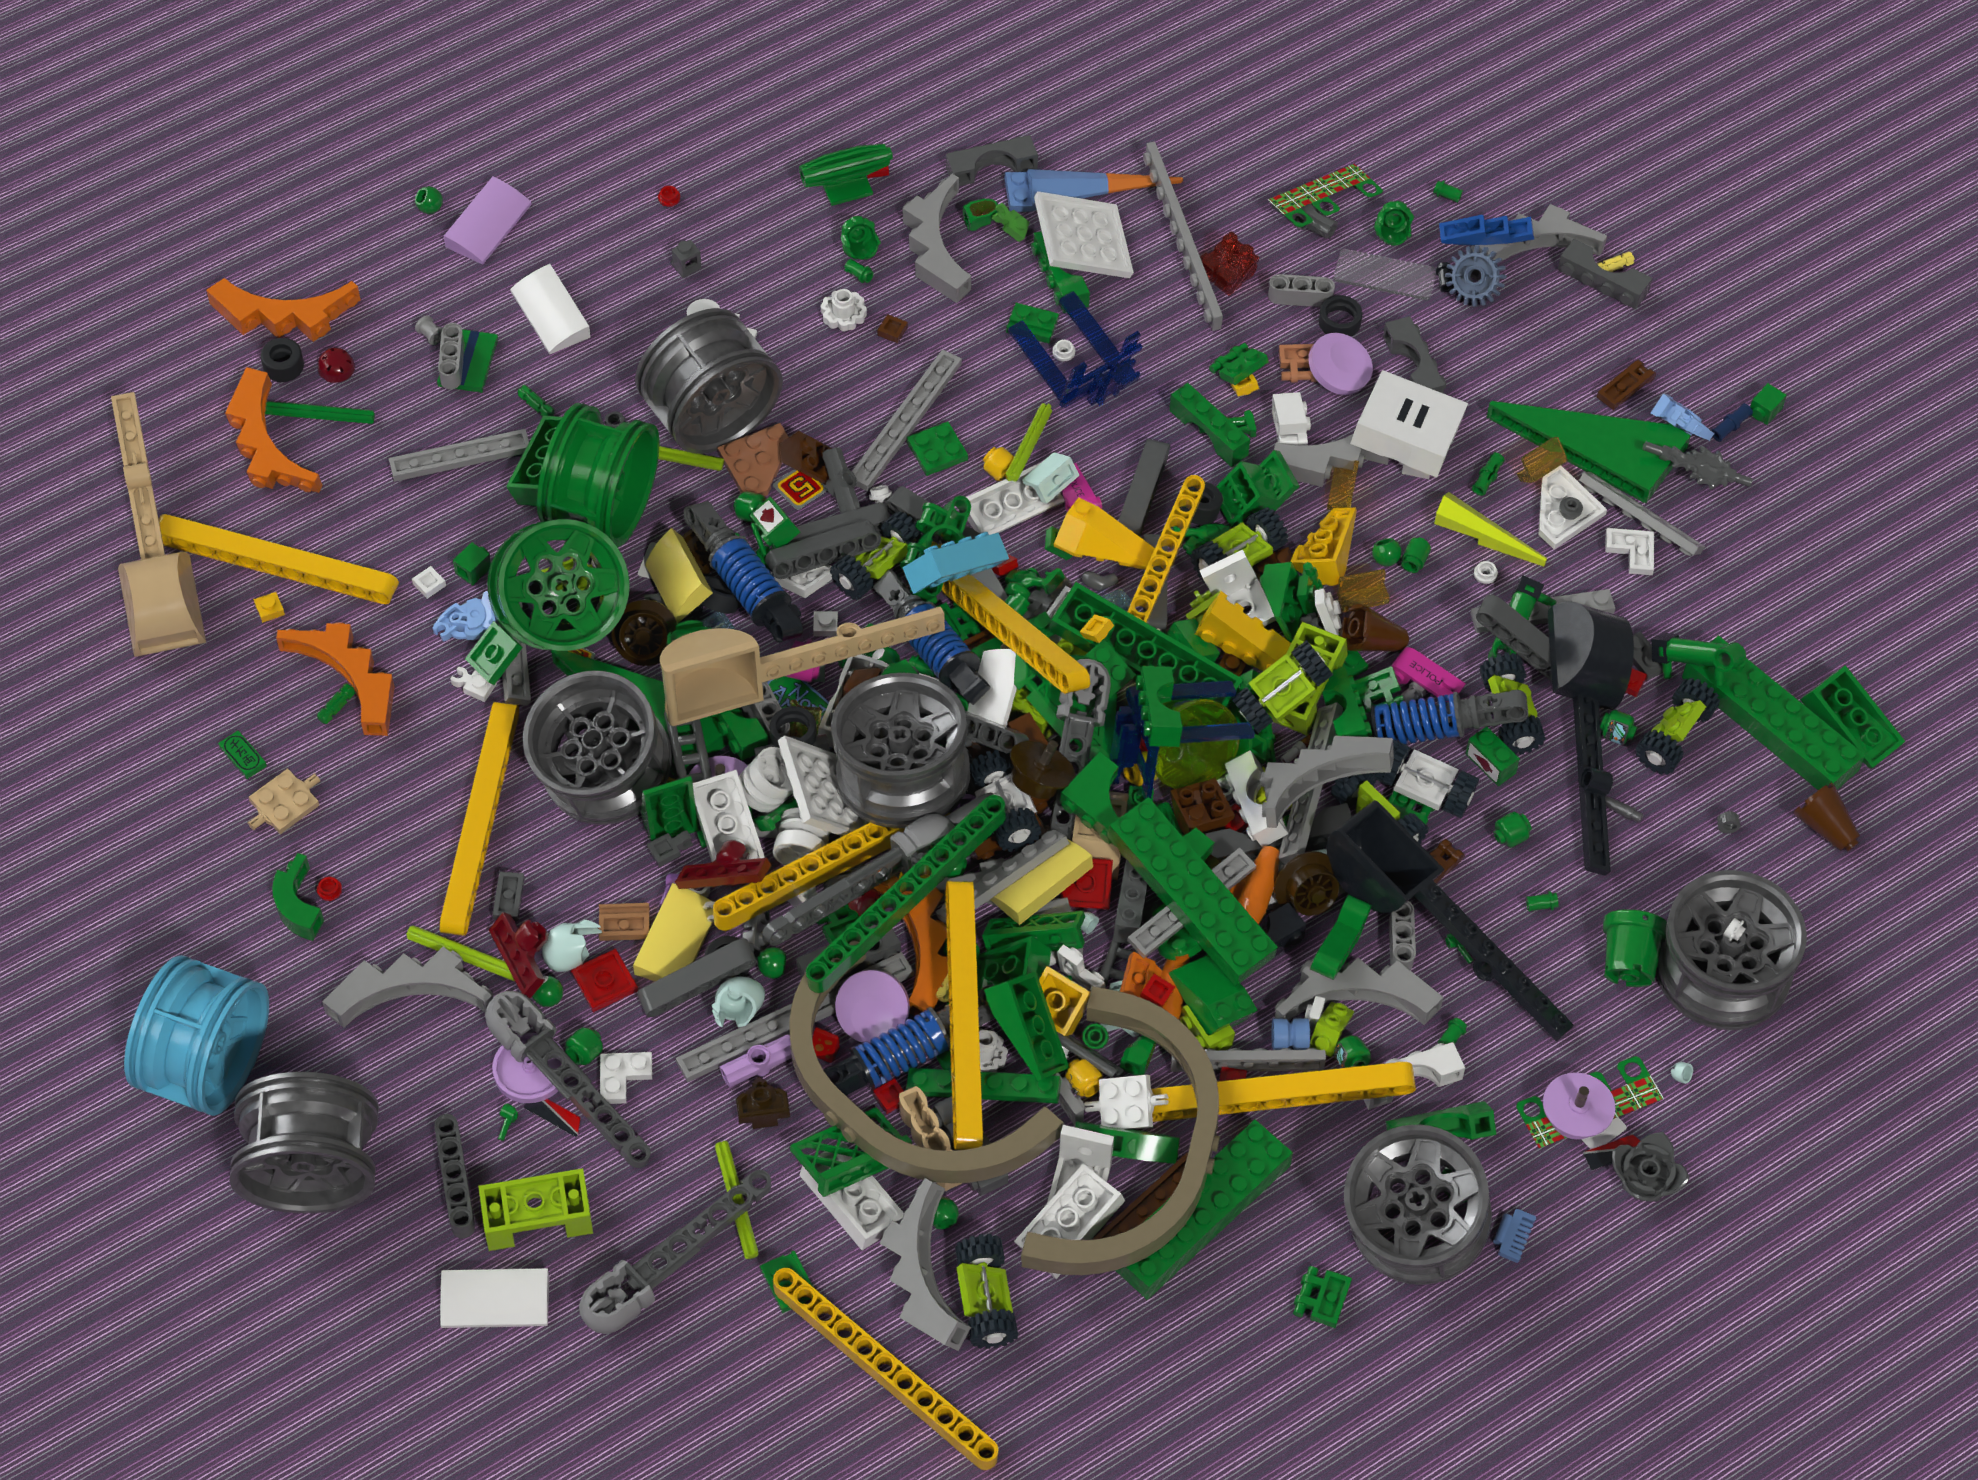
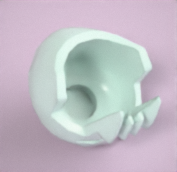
M583 920L580 923H562L550 930L548 941L542 947L544 962L551 970L556 972H567L580 966L589 957L588 950L585 947L586 942L582 935L602 933L598 929L601 926L589 920Z
M735 976L727 979L715 993V1003L712 1004L715 1022L720 1027H723L724 1021L727 1019L736 1021L737 1027L746 1026L763 1005L765 998L763 986L750 977Z

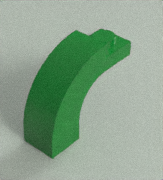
M297 853L294 860L288 863L286 872L277 870L272 886L273 898L283 924L294 934L314 941L324 922L321 908L306 904L297 897L298 889L310 869L307 856Z

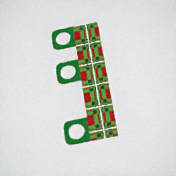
M1352 164L1268 200L1295 226L1303 227L1313 222V219L1301 209L1303 206L1312 204L1323 215L1329 216L1340 210L1339 206L1328 197L1353 185L1367 197L1379 195L1383 190L1357 165ZM1372 184L1376 187V192H1366L1363 189V185ZM1328 202L1332 204L1333 210L1325 211L1321 209L1320 203ZM1295 213L1303 214L1306 217V221L1304 223L1296 222L1292 216Z
M1636 1056L1618 1063L1617 1068L1627 1085L1613 1091L1602 1073L1593 1072L1588 1074L1603 1082L1612 1093L1615 1101L1614 1118L1664 1099L1644 1063ZM1633 1062L1640 1066L1641 1073L1639 1076L1630 1077L1626 1074L1625 1066L1628 1063ZM1533 1096L1517 1103L1516 1108L1539 1148L1567 1138L1557 1132L1550 1123L1539 1097ZM1529 1102L1536 1103L1540 1107L1539 1115L1536 1117L1527 1116L1524 1113V1106Z

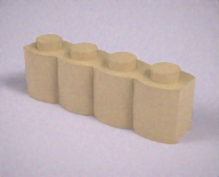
M915 1086L900 1093V1116L903 1122L911 1128V1136L916 1145L933 1150L953 1151L951 1150L948 1136L939 1128L936 1114L928 1108L927 1098L923 1091ZM936 1182L945 1188V1191L962 1184Z

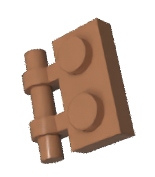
M1314 344L1279 345L1280 369H1290L1288 372H1281V381L1298 383V380H1311V382H1318L1311 370L1298 371V368H1310L1308 358Z

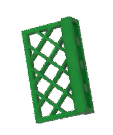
M877 1107L864 1112L870 1119L875 1118L883 1130L900 1140L912 1144L911 1139L907 1135L901 1136ZM836 1125L790 1145V1151L818 1183V1192L823 1197L888 1169V1167L876 1161L866 1152L858 1151L857 1145H855L854 1150L840 1147L841 1141H848ZM827 1138L838 1140L836 1146L823 1144L822 1141ZM811 1148L815 1149L816 1153L815 1156L804 1154L801 1150ZM819 1151L834 1153L833 1160L818 1157ZM838 1154L852 1157L851 1160L846 1162L836 1160ZM820 1164L829 1166L830 1169L819 1173L815 1166Z

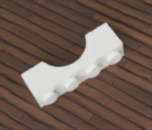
M1251 750L1227 762L1225 766L1228 774L1225 777L1231 788L1234 787L1235 789L1232 795L1236 803L1242 807L1239 813L1244 822L1249 825L1246 830L1251 840H1257L1263 848L1288 835L1282 817L1277 828H1268L1266 817H1262V804L1256 803V796L1261 788L1260 778L1263 769Z
M1453 1042L1448 1044L1440 1043L1430 1050L1423 1052L1415 1051L1409 1054L1408 1057L1401 1059L1393 1058L1384 1063L1409 1062L1413 1065L1414 1076L1427 1078L1438 1087L1462 1080L1465 1066ZM1393 1096L1363 1100L1369 1110L1391 1103Z

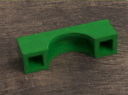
M1042 231L1035 232L1034 240L1031 243L1032 253L1039 258L1040 270L1045 272L1049 289L1054 291L1056 305L1061 306L1063 313L1089 307L1090 292L1083 277L1066 273L1060 267L1050 266Z
M1186 383L1171 394L1169 411L1184 425L1192 422L1200 426L1211 439L1216 454L1230 467H1233L1249 455L1250 438L1189 383Z
M1142 666L1141 676L1137 675L1136 690H1140L1139 705H1143L1141 719L1145 721L1144 736H1148L1150 746L1179 747L1182 733L1180 712L1171 710L1163 705V703L1170 702L1174 686L1172 667Z
M1345 667L1333 670V676L1329 678L1322 696L1326 706L1338 702L1343 707V714L1333 721L1336 736H1372L1369 721L1364 722V720H1367L1364 707L1358 706L1362 704L1358 690L1353 691V689H1356L1353 675L1348 676Z
M1252 669L1240 675L1239 677L1243 680L1236 694L1247 687L1259 702L1258 699L1260 697L1249 685V682L1260 673ZM1231 701L1228 762L1250 750L1260 764L1265 762L1267 740L1255 734L1253 726L1250 722L1246 721L1239 712V708Z
M730 710L710 716L716 719L721 735H726L731 751L734 754L737 753L742 761L755 755L754 748L768 745V735L757 718H742Z
M1485 1101L1386 1121L1387 1131L1405 1125H1428L1448 1131L1457 1137L1471 1140L1496 1135L1494 1111Z

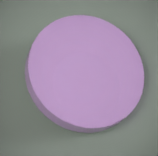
M1341 333L1326 334L1315 342L1309 352V367L1313 376L1324 388L1340 395L1358 393L1367 385L1372 377L1373 365L1367 350L1357 340Z
M869 969L854 974L843 983L836 997L835 1010L839 1024L850 1037L862 1043L865 1041L870 1043L871 1038H879L880 1033H887L890 1028L896 1029V1026L900 1023L905 1024L909 1016L910 1003L904 986L896 977L882 970Z
M525 1033L522 1036H518L520 1037V1041L525 1045L529 1038H531L534 1035L537 1036L538 1034ZM503 1045L498 1049L493 1060V1076L498 1089L507 1098L519 1103H536L546 1100L558 1092L556 1087L528 1057L524 1059V1062L520 1063L511 1055V1050H506ZM555 1058L547 1062L548 1066L553 1069H557L562 1065L560 1060Z

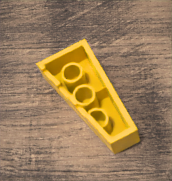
M1220 591L1204 613L1195 635L1201 637L1205 642L1218 646L1224 652L1240 658L1246 664L1265 671L1287 653L1291 643L1276 631L1265 629L1260 619L1257 617L1250 618L1243 612L1244 607L1238 603L1233 605L1226 600L1228 595Z

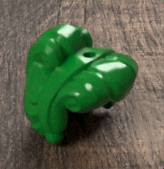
M1391 201L1384 204L1375 221L1374 230L1376 235L1388 245L1396 246L1404 243L1407 238L1412 236L1411 224L1414 215L1404 202Z
M854 216L842 225L841 242L843 251L847 256L853 259L867 260L876 254L881 241L875 232V223L873 221L862 218V216Z

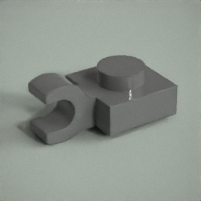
M687 830L674 838H671L669 833L648 843L647 848L658 867H661L680 857L679 850H686L692 847V837Z

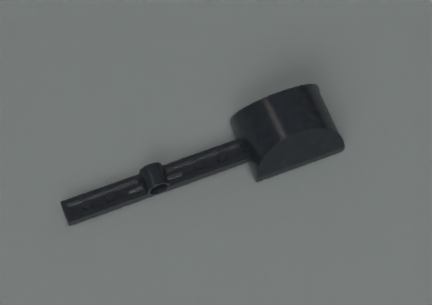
M1561 602L1553 605L1548 610L1552 689L1555 694L1573 699L1585 871L1605 876L1611 872L1605 796L1612 788L1613 776L1610 772L1603 771L1599 706L1614 710L1619 706L1626 693L1633 666V632L1629 621L1625 617L1576 602Z
M1372 801L1331 833L1327 841L1326 851L1332 872L1339 884L1350 896L1371 904V910L1380 913L1394 912L1415 896L1476 959L1473 963L1475 975L1483 981H1491L1495 978L1556 1042L1574 1026L1566 1015L1534 985L1513 961L1434 882L1445 869L1378 801Z

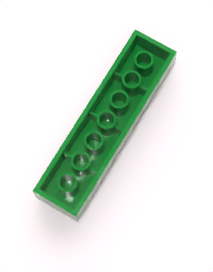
M1075 582L1051 619L1049 631L1088 653L1098 643L1085 639L1081 635L1080 630L1094 614L1110 619L1114 627L1109 631L1104 640L1136 674L1133 680L1136 681L1137 675L1141 676L1142 666L1172 667L1174 686L1170 702L1211 726L1216 727L1230 705L1231 698L1238 692L1243 679Z
M1719 635L1711 641L1712 643L1729 644ZM1747 658L1740 666L1724 672V685L1721 687L1716 686L1714 667L1686 663L1682 675L1683 679L1689 680V678H1693L1694 681L1699 679L1701 684L1705 682L1708 684V688L1712 687L1714 689L1713 693H1717V698L1720 699L1718 708L1817 790L1825 785L1828 786L1831 782L1838 790L1860 770L1865 757L1864 753Z
M1149 797L1110 824L1107 837L1235 987L1275 957L1278 948Z
M1254 1119L1212 1158L1215 1159L1212 1175L1207 1174L1201 1198L1193 1214L1176 1236L1147 1258L1115 1271L1148 1300L1291 1166L1293 1152ZM1166 1202L1162 1206H1160L1148 1219H1150L1154 1214H1156L1166 1204Z

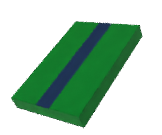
M462 329L465 344L461 384L455 389L483 393L498 342V334ZM439 375L437 384L438 387H443Z

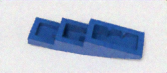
M1484 215L1439 223L1441 243L1495 245L1534 240L1531 217L1509 221L1507 216L1485 220Z

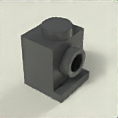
M691 240L681 241L678 246L672 249L671 265L682 278L702 268L700 250ZM690 260L692 264L686 266L685 262Z

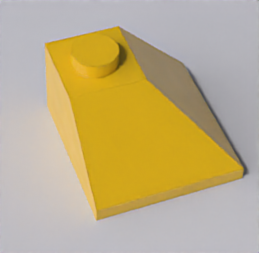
M1046 966L1039 982L1057 1032L1064 1036L1072 1035L1085 1013L1091 992L1051 967Z

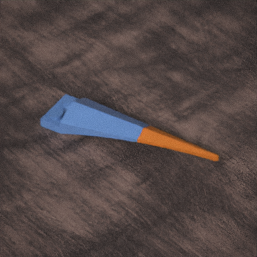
M1028 169L1027 172H1005L1004 177L1009 212L1012 210L1016 212L1036 211L1034 196L1037 192L1083 199L1119 191L1156 186L1148 175ZM1169 177L1171 184L1183 182L1182 177Z

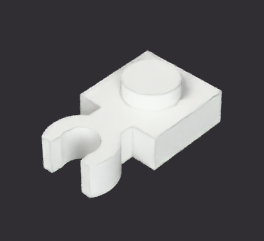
M463 667L457 668V673L462 676L461 678L453 676L450 678L453 686L463 687L465 694L483 702L487 700L497 685V682L495 685L487 682L476 670L472 675L468 674L467 670Z

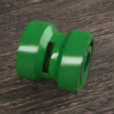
M1091 1024L1084 1029L1083 1041L1088 1047L1101 1049L1108 1043L1109 1033L1104 1026Z

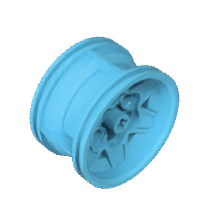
M183 955L170 959L149 984L133 1018L124 1058V1070L128 1084L136 1089H141L147 1093L160 1096L211 1116L222 1113L236 1099L259 1055L269 1015V995L266 987L260 982L232 974Z

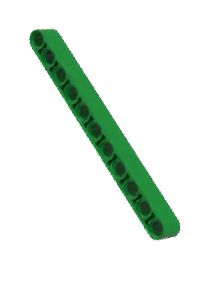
M998 795L986 797L818 955L806 968L807 983L810 990L815 993H822L828 990L1001 826L1006 818L1003 798ZM991 809L999 810L997 812H990ZM975 825H980V826H982L981 828H978V829L972 828V827L975 826ZM964 842L962 845H956L955 843ZM940 858H946V859H947L946 861H943V862L937 861V860L940 859ZM924 874L929 875L928 878H921L920 876ZM905 891H911V892H912V893L909 894V895H904V894H902V893L905 892ZM887 908H894L893 911H885ZM871 924L877 925L875 928L872 929L867 928V926ZM852 941L859 942L857 945H849ZM834 958H840V959H841L839 962H832V961H831V960L834 959ZM816 975L823 976L821 979H813Z

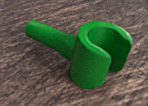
M1451 933L1447 934L1445 938L1447 947L1449 949L1457 947L1468 964L1472 963L1474 960L1465 947Z
M508 1103L500 1111V1116L505 1118L498 1137L500 1141H504L509 1126L518 1118V1112L515 1107Z

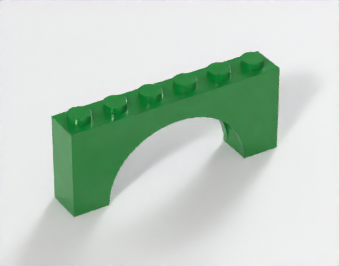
M1099 752L1061 792L1060 803L1068 813L1077 815L1084 826L1089 829L1093 828L1099 833L1104 842L1111 844L1112 841L1107 837L1109 826L1119 817L1112 807L1109 789L1117 777L1119 766ZM1196 827L1183 836L1203 861L1213 852L1215 842Z

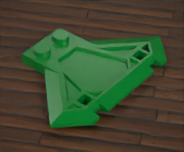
M1103 639L1085 656H1070L1076 661L1080 659L1095 660L1102 663L1108 670L1111 687L1107 709L1104 710L1106 714L1104 726L1094 727L1089 759H1093L1101 752L1113 761L1117 692L1134 679L1136 674ZM1016 654L1014 685L1018 690L1025 686L1031 692L1026 699L1062 738L1064 721L1056 717L1058 706L1061 704L1059 701L1061 691ZM1036 676L1042 681V684L1039 686L1032 680ZM1093 686L1092 693L1097 689V686ZM1073 692V705L1070 707L1069 713L1076 714V711L1087 713L1086 717L1093 718L1092 709L1095 708L1096 697L1090 700L1089 705L1079 704ZM1072 739L1070 742L1074 740L1079 746L1075 752L1081 751V742L1078 739Z

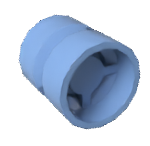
M1272 1018V1050H1280L1290 1046L1293 1050L1309 1048V1019L1294 1018L1289 1023L1284 1018Z

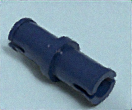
M1743 403L1732 414H1727L1723 421L1716 428L1712 429L1714 433L1712 437L1716 441L1721 442L1729 433L1738 430L1740 424L1753 414L1751 407Z

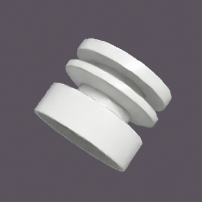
M777 747L763 749L739 775L747 804L759 812L769 813L774 811L794 792L791 781L787 776L784 759L780 754L781 750Z
M790 808L784 811L781 816V824L778 828L779 834L775 840L773 856L781 864L787 865L827 845L831 832L803 823L800 818L799 808Z

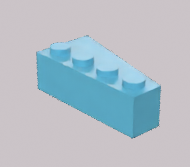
M984 532L975 536V539H972L971 536L963 538L957 544L954 541L947 542L939 549L937 545L924 550L925 554L902 568L911 590L915 594L928 586L933 588L948 580L954 581L968 574L972 575L996 567L1008 560L1009 557L999 532L991 535L988 532Z

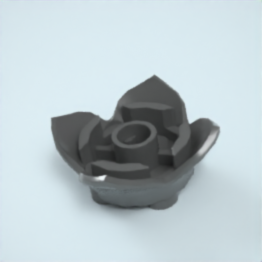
M1664 1132L1647 1135L1636 1147L1626 1144L1620 1145L1612 1151L1613 1168L1622 1181V1188L1633 1198L1641 1201L1657 1202L1664 1196L1678 1192L1689 1181L1686 1168L1681 1164L1675 1163L1673 1144ZM1646 1170L1651 1171V1175L1646 1174Z

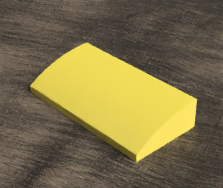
M671 528L654 546L645 566L667 608L673 613L678 624L713 592L684 538Z
M1068 839L1070 844L990 900L1020 925L1092 869V855Z
M672 883L633 964L634 975L657 981L693 963L713 923L707 920L708 916L713 915V909L703 908L704 904L711 900L692 890L679 889L676 884Z

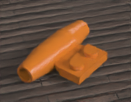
M1264 846L1254 861L1256 864L1255 870L1229 890L1258 925L1268 908L1279 871L1280 861L1278 858L1280 851L1272 846Z
M1132 952L1128 958L1120 992L1140 997L1142 990L1152 975L1156 974L1175 986L1163 1009L1179 1020L1184 999L1169 973L1189 964L1190 958L1188 954L1175 956L1176 960L1166 959L1161 970L1156 965V961L1147 957L1143 959L1140 954Z

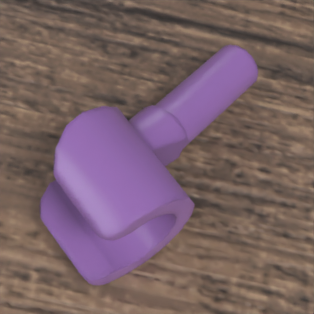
M670 873L666 876V887L659 904L660 906H662L672 883L676 884L675 881L679 874Z

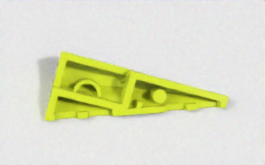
M1450 492L1443 496L1436 512L1434 524L1477 538L1478 545L1543 567L1545 566L1547 561L1545 556Z

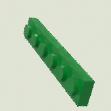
M910 1068L906 1090L917 1086L927 1097H952L951 1070ZM981 1072V1099L1058 1104L1061 1087L1060 1076L1052 1075L1037 1081L1033 1074Z

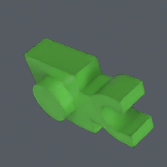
M1003 203L998 204L995 207L998 213L994 214L992 219L1004 225L1003 230L1018 242L1025 239L1030 222L1015 210L1009 212Z

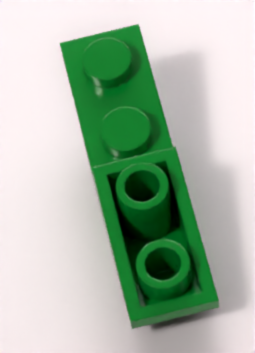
M1081 1121L1076 1122L1075 1128L1114 1136L1112 1156L1175 1164L1177 1162L1180 1145L1179 1137L1134 1129L1126 1130Z

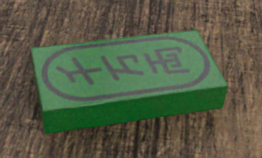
M239 731L218 743L222 752L246 780L267 767L264 759Z

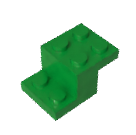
M1273 450L1260 465L1240 461L1216 487L1223 496L1221 509L1230 526L1235 527L1242 523L1251 513H1256L1263 508L1268 507L1270 510L1276 511L1300 486L1281 452Z

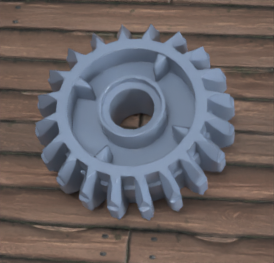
M1475 245L1474 252L1468 246L1466 247V255L1462 250L1458 251L1460 259L1452 256L1451 260L1456 263L1455 266L1447 265V268L1453 271L1452 274H1445V277L1452 278V281H1448L1446 285H1454V288L1450 290V294L1453 295L1458 292L1459 294L1456 296L1457 301L1465 297L1464 305H1468L1472 299L1473 307H1477L1478 300L1484 306L1486 305V297L1490 302L1494 301L1492 293L1500 296L1501 293L1496 289L1497 286L1505 287V284L1499 283V280L1507 278V275H1500V271L1506 270V267H1498V264L1502 262V258L1499 257L1493 260L1496 256L1495 251L1487 255L1488 247H1484L1480 253V246ZM1474 270H1479L1481 272V279L1474 283L1471 280V273Z

